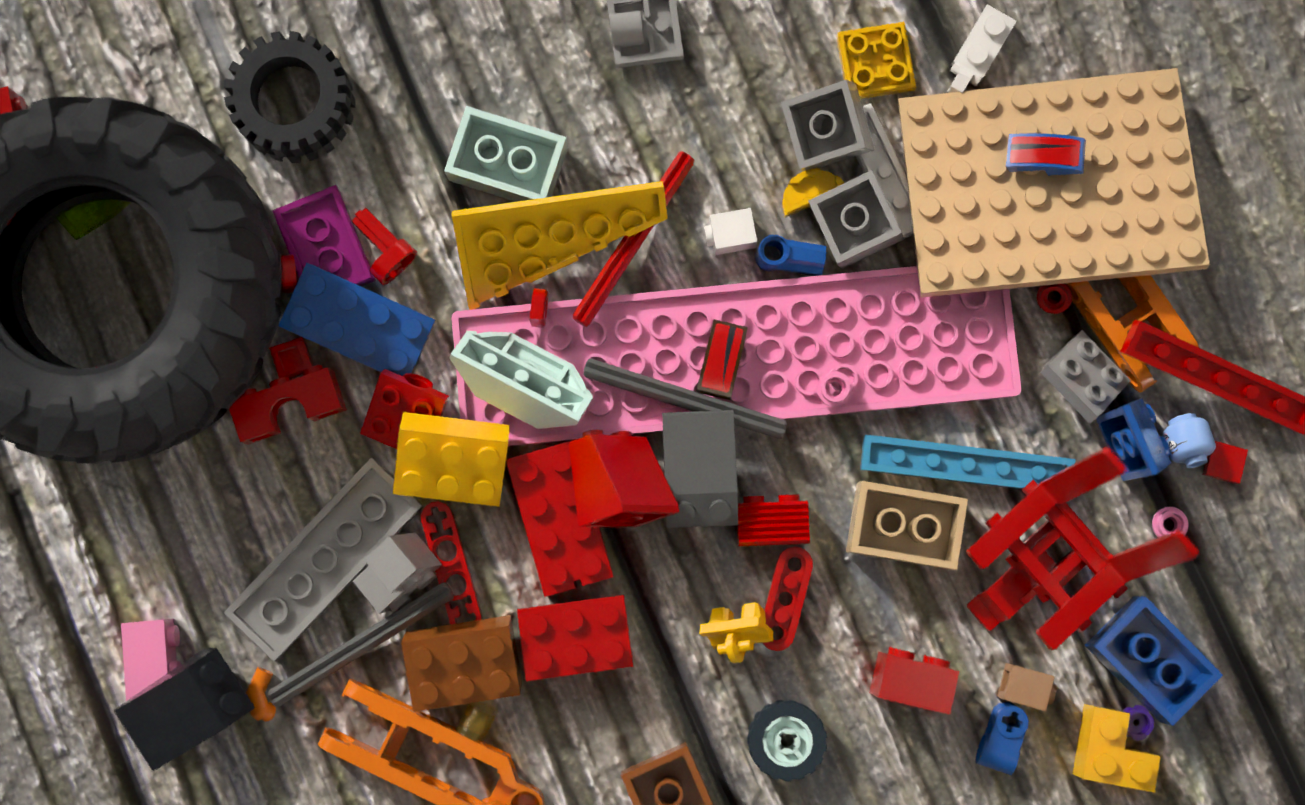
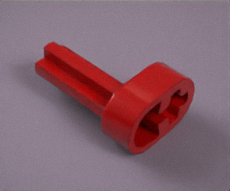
M365 207L362 211L359 210L355 213L356 217L351 222L383 253L372 264L370 273L382 285H386L392 282L414 261L417 251L404 238L398 240Z

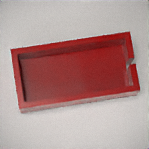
M574 440L506 459L544 597L577 588L576 580H581L582 586H586L614 577L600 527H578L569 442Z

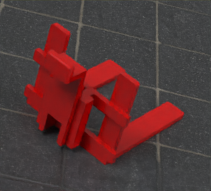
M1105 447L1041 481L1039 484L1034 480L1030 481L1021 489L1026 497L1005 516L1001 517L998 513H995L985 522L990 529L967 549L968 556L980 569H985L1008 549L1011 554L1005 560L1011 565V568L988 589L979 592L967 603V608L987 631H991L999 623L1009 620L1034 596H1037L1042 603L1051 599L1059 610L1036 631V635L1049 650H1056L1076 630L1080 633L1085 631L1092 624L1089 618L1110 597L1119 598L1128 589L1125 583L1194 559L1199 554V551L1182 531L1177 530L1118 554H1110L1066 503L1121 476L1127 471V468L1108 447ZM1044 515L1047 521L1027 540L1022 542L1019 537ZM1062 536L1073 550L1056 564L1045 550ZM1087 565L1095 576L1075 595L1070 597L1062 587Z

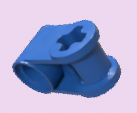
M1010 702L999 703L993 708L985 733L977 749L976 764L1008 775L1014 773L1029 722L1026 713L1021 708ZM1012 713V716L1016 718L1015 724L1009 723L1006 725L1003 723V716H1010Z

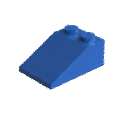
M1143 398L1101 414L1096 418L1108 448L1127 468V471L1121 475L1122 481L1157 474L1171 464L1168 457L1171 453L1170 447L1163 436H1159L1154 425L1156 423L1155 413L1149 404H1145Z

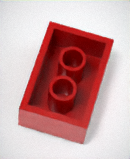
M625 595L517 609L526 681L628 668L634 665Z

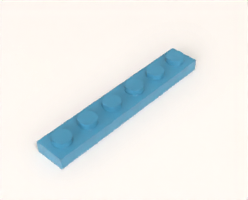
M864 435L860 470L1022 489L1032 480L1039 484L1041 481L1075 464V459Z

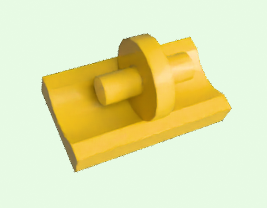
M756 602L742 606L741 619H734V613L729 608L720 607L711 610L709 623L700 624L699 634L702 637H708L712 647L717 649L718 654H727L732 663L743 662L745 651H752L754 644L773 641V631L766 624L765 610Z

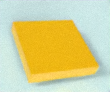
M905 22L837 32L836 38L844 80L847 79L856 83L860 99L915 91L916 82Z

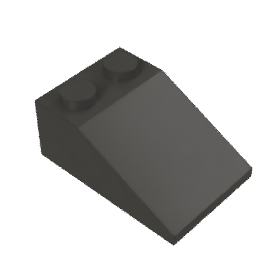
M734 411L662 413L664 474L679 506V513L666 517L667 528L738 525Z

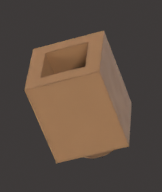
M1005 663L997 697L1046 711L1047 705H1052L1056 696L1057 686L1053 684L1055 676Z

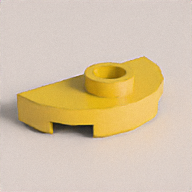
M819 168L800 172L791 179L784 190L781 205L784 218L811 207L808 202L809 200L844 184V181L841 177Z

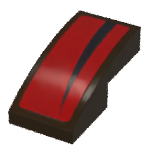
M716 319L713 320L696 392L731 400L748 327Z

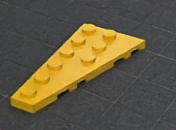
M663 181L452 211V221L469 310L480 307V303L495 296L499 298L508 294L510 289L520 284L534 282L578 261V257L593 250L598 252L608 247V243L625 235L630 237L668 219Z

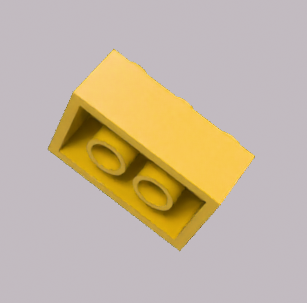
M403 412L399 429L393 494L500 507L509 439V425Z

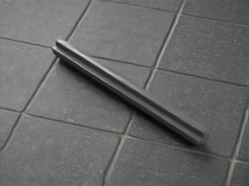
M588 359L584 368V376L595 381L693 412L733 410L734 425L777 439H781L785 434L787 422L780 418L595 359Z
M446 582L437 585L395 613H392L270 689L268 691L269 699L276 707L285 704L454 598L450 586Z

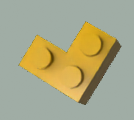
M1084 704L1073 775L1086 780L1155 793L1160 756L1145 751L1125 748L1130 713Z

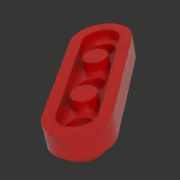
M789 547L783 550L776 562L764 610L766 624L770 628L774 626L781 627L783 635L780 639H773V641L762 643L772 651L787 649L795 638L813 569L811 555L801 547ZM791 558H797L801 564L799 570L795 572L788 568V561ZM782 592H788L792 597L790 604L786 606L779 602V595Z

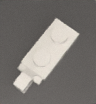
M986 5L951 64L950 72L957 76L947 92L963 93L969 82L977 86L982 81L1017 22L1016 20L990 5Z

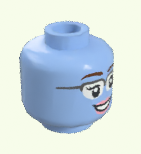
M1195 413L1180 415L1168 421L1169 426L1164 430L1163 437L1170 447V459L1176 463H1185L1187 468H1194L1207 463V456L1212 454L1216 448L1208 421L1197 417Z

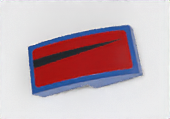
M1009 134L1006 168L1009 172L1045 170L1048 176L1083 174L1086 140L1082 137L1059 134Z

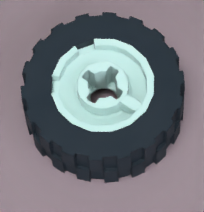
M777 700L772 704L768 703L763 706L764 708L754 715L752 723L750 722L747 735L748 750L755 764L764 774H768L776 780H800L805 778V775L812 774L816 770V766L822 763L824 759L823 754L827 750V734L821 719L808 706L794 700ZM783 733L793 736V743L789 747L781 745L780 736Z

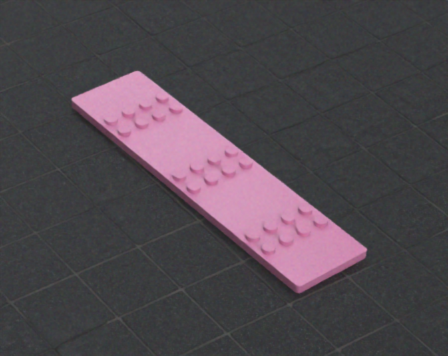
M917 266L608 296L588 327L580 325L573 319V313L582 299L548 302L546 325L544 328L531 327L529 320L531 304L462 310L454 312L451 317L454 349L466 331H476L477 333L511 332L573 364L583 379L587 390L593 395L591 403L577 425L537 429L474 396L456 369L460 419L509 425L508 447L577 440L582 438V433L588 430H603L604 435H610L619 431H630L632 435L663 432L662 413L693 411L586 378L583 374L588 359H595L696 392L714 319L748 327L731 400L714 398L783 420L1010 398L1021 393L1010 289L921 298ZM832 371L845 374L850 379L853 387L850 399L838 407L824 404L817 394L819 380L823 375ZM831 383L828 386V391L831 395L837 396L840 394L841 388L838 384Z

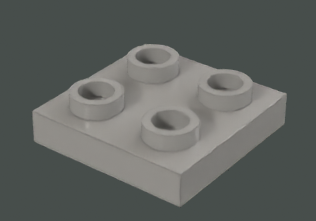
M607 0L616 68L683 60L684 55L676 0Z
M1082 330L1058 351L1040 371L1089 423L1098 418L1131 381Z

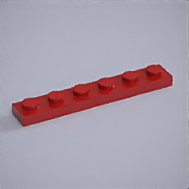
M1139 320L1133 321L1120 353L1296 433L1305 434V396Z

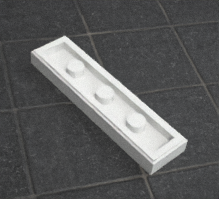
M869 103L863 106L875 150L856 157L864 174L873 170L905 239L913 235L907 177L872 104Z

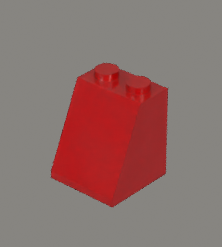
M588 430L582 433V438L569 442L578 527H637L679 513L678 503L647 437L632 436L630 431H619L610 435H604L603 430Z

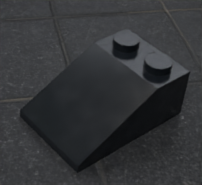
M204 648L114 709L113 712L151 770L155 771L226 729L255 707L217 648Z

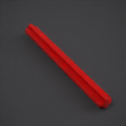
M678 152L660 180L663 181L666 206L694 165V158L686 152ZM653 226L630 237L625 235L573 313V319L577 323L585 327L591 324Z

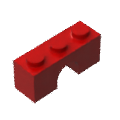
M316 365L303 370V376L292 380L289 377L275 379L269 382L270 388L258 392L256 388L247 389L229 408L239 441L250 445L281 434L277 415L280 408L290 401H299L305 410L307 419L313 422L347 411L334 371L328 367L323 369L322 365Z

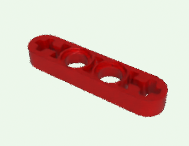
M439 501L431 502L423 508L421 522L428 547L442 564L435 571L438 583H447L451 576L458 574L465 578L467 585L462 594L454 595V598L445 604L450 624H456L457 618L462 616L460 605L452 608L451 601L463 600L469 595L471 596L472 603H465L468 614L474 613L476 620L483 619L482 611L454 513L451 507ZM438 507L440 512H446L447 518L442 520L444 531L451 528L453 535H443L433 540L432 533H439L436 523L429 522L428 517L432 516L433 509ZM444 541L453 542L457 548V554L451 561H443L438 556V546Z

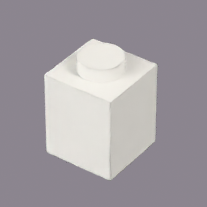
M751 208L709 216V225L704 226V235L707 247L713 246L715 255L756 248L757 237Z

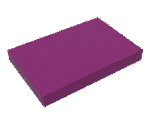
M337 185L272 210L290 255H294L296 272L299 278L306 263H310L361 287L376 281L375 277L370 273V264Z

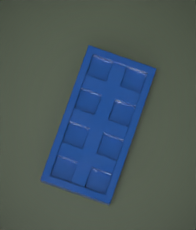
M306 263L278 326L380 372L387 369L403 376L404 374L413 373L436 320L310 263Z

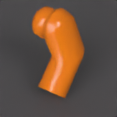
M257 667L246 690V694L255 707L250 711V715L257 721L269 722L276 714V706L267 701L265 692L273 677V673L261 667Z

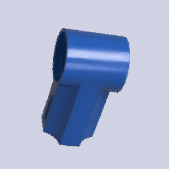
M779 235L765 237L755 252L757 265L765 271L781 270L820 276L823 273L826 260V246L787 240ZM764 247H776L780 252L781 258L777 261L769 260L764 254Z

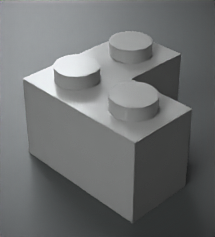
M416 533L392 535L386 538L364 559L368 567L353 580V583L379 614L389 611L395 613L411 601L409 595L417 587L421 590L436 578L434 572L442 564Z

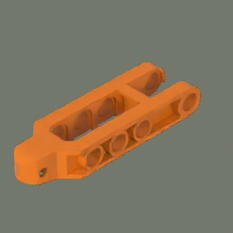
M1151 275L1119 278L1137 304V307L1116 321L1100 300L1102 297L1100 292H1095L1088 281L1067 283L1072 291L1073 303L1115 364L1131 380L1129 384L1140 393L1154 385L1157 380L1153 379L1151 372L1144 363L1120 353L1128 334L1127 331L1130 330L1134 320L1143 321L1147 319L1151 326L1199 347L1197 341Z
M354 679L348 680L341 696L350 697L368 706V711L393 722L381 749L373 748L345 733L328 727L325 728L318 742V746L323 750L436 805L545 804L544 795L541 790L535 785L519 778L510 753L423 711L413 712L412 706ZM410 727L432 737V742L436 744L445 743L465 753L464 757L469 760L475 758L498 769L497 773L500 775V778L492 795L481 800L396 759Z

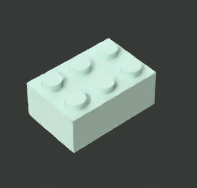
M466 106L444 172L451 182L515 202L552 197L568 150L567 139L565 136Z

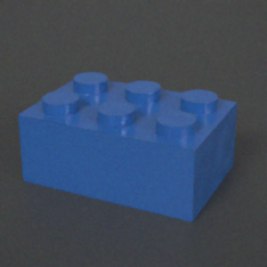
M1133 596L1084 645L1160 723L1171 726L1223 676L1146 596Z

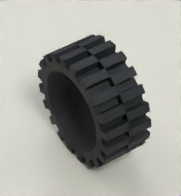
M280 31L271 33L272 42L266 43L261 36L253 40L257 46L254 51L250 52L244 47L239 52L240 56L244 59L241 65L232 61L229 71L235 76L234 80L225 78L224 88L230 96L224 97L225 106L232 113L229 115L232 123L259 152L264 155L268 153L274 160L283 162V158L287 157L291 163H301L300 156L306 155L310 161L319 158L316 151L321 148L328 154L335 149L331 141L335 137L342 141L347 135L343 129L344 123L352 125L354 119L350 112V108H355V97L351 93V90L354 89L338 58L335 57L325 44L322 47L319 41L308 35L305 41L299 32L290 31L289 39H285ZM286 67H301L311 71L318 77L320 96L315 109L308 117L300 122L289 125L275 124L262 117L258 106L259 92L263 83L271 74Z

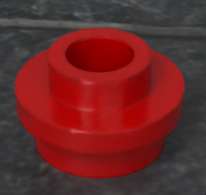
M1067 283L1043 285L1037 291V303L1047 313H1061L1072 302V291ZM1058 291L1061 294V298L1052 300L1049 298L1048 293Z

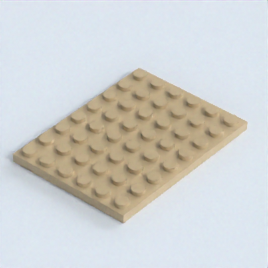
M1178 68L963 91V93L951 92L898 98L921 298L1204 270L1210 265ZM1041 133L1085 138L1083 174L1048 176L1045 170L1009 172L1006 168L1009 134Z

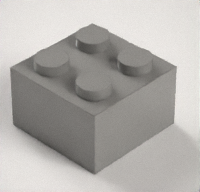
M846 79L781 102L799 169L822 168L875 150L856 83Z
M873 170L808 201L840 269L904 240L903 234Z

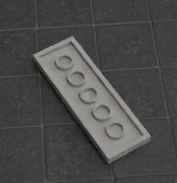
M373 458L367 461L223 612L274 662L296 642L368 566L364 559L386 538L397 535L424 507L413 496L393 494L394 478Z

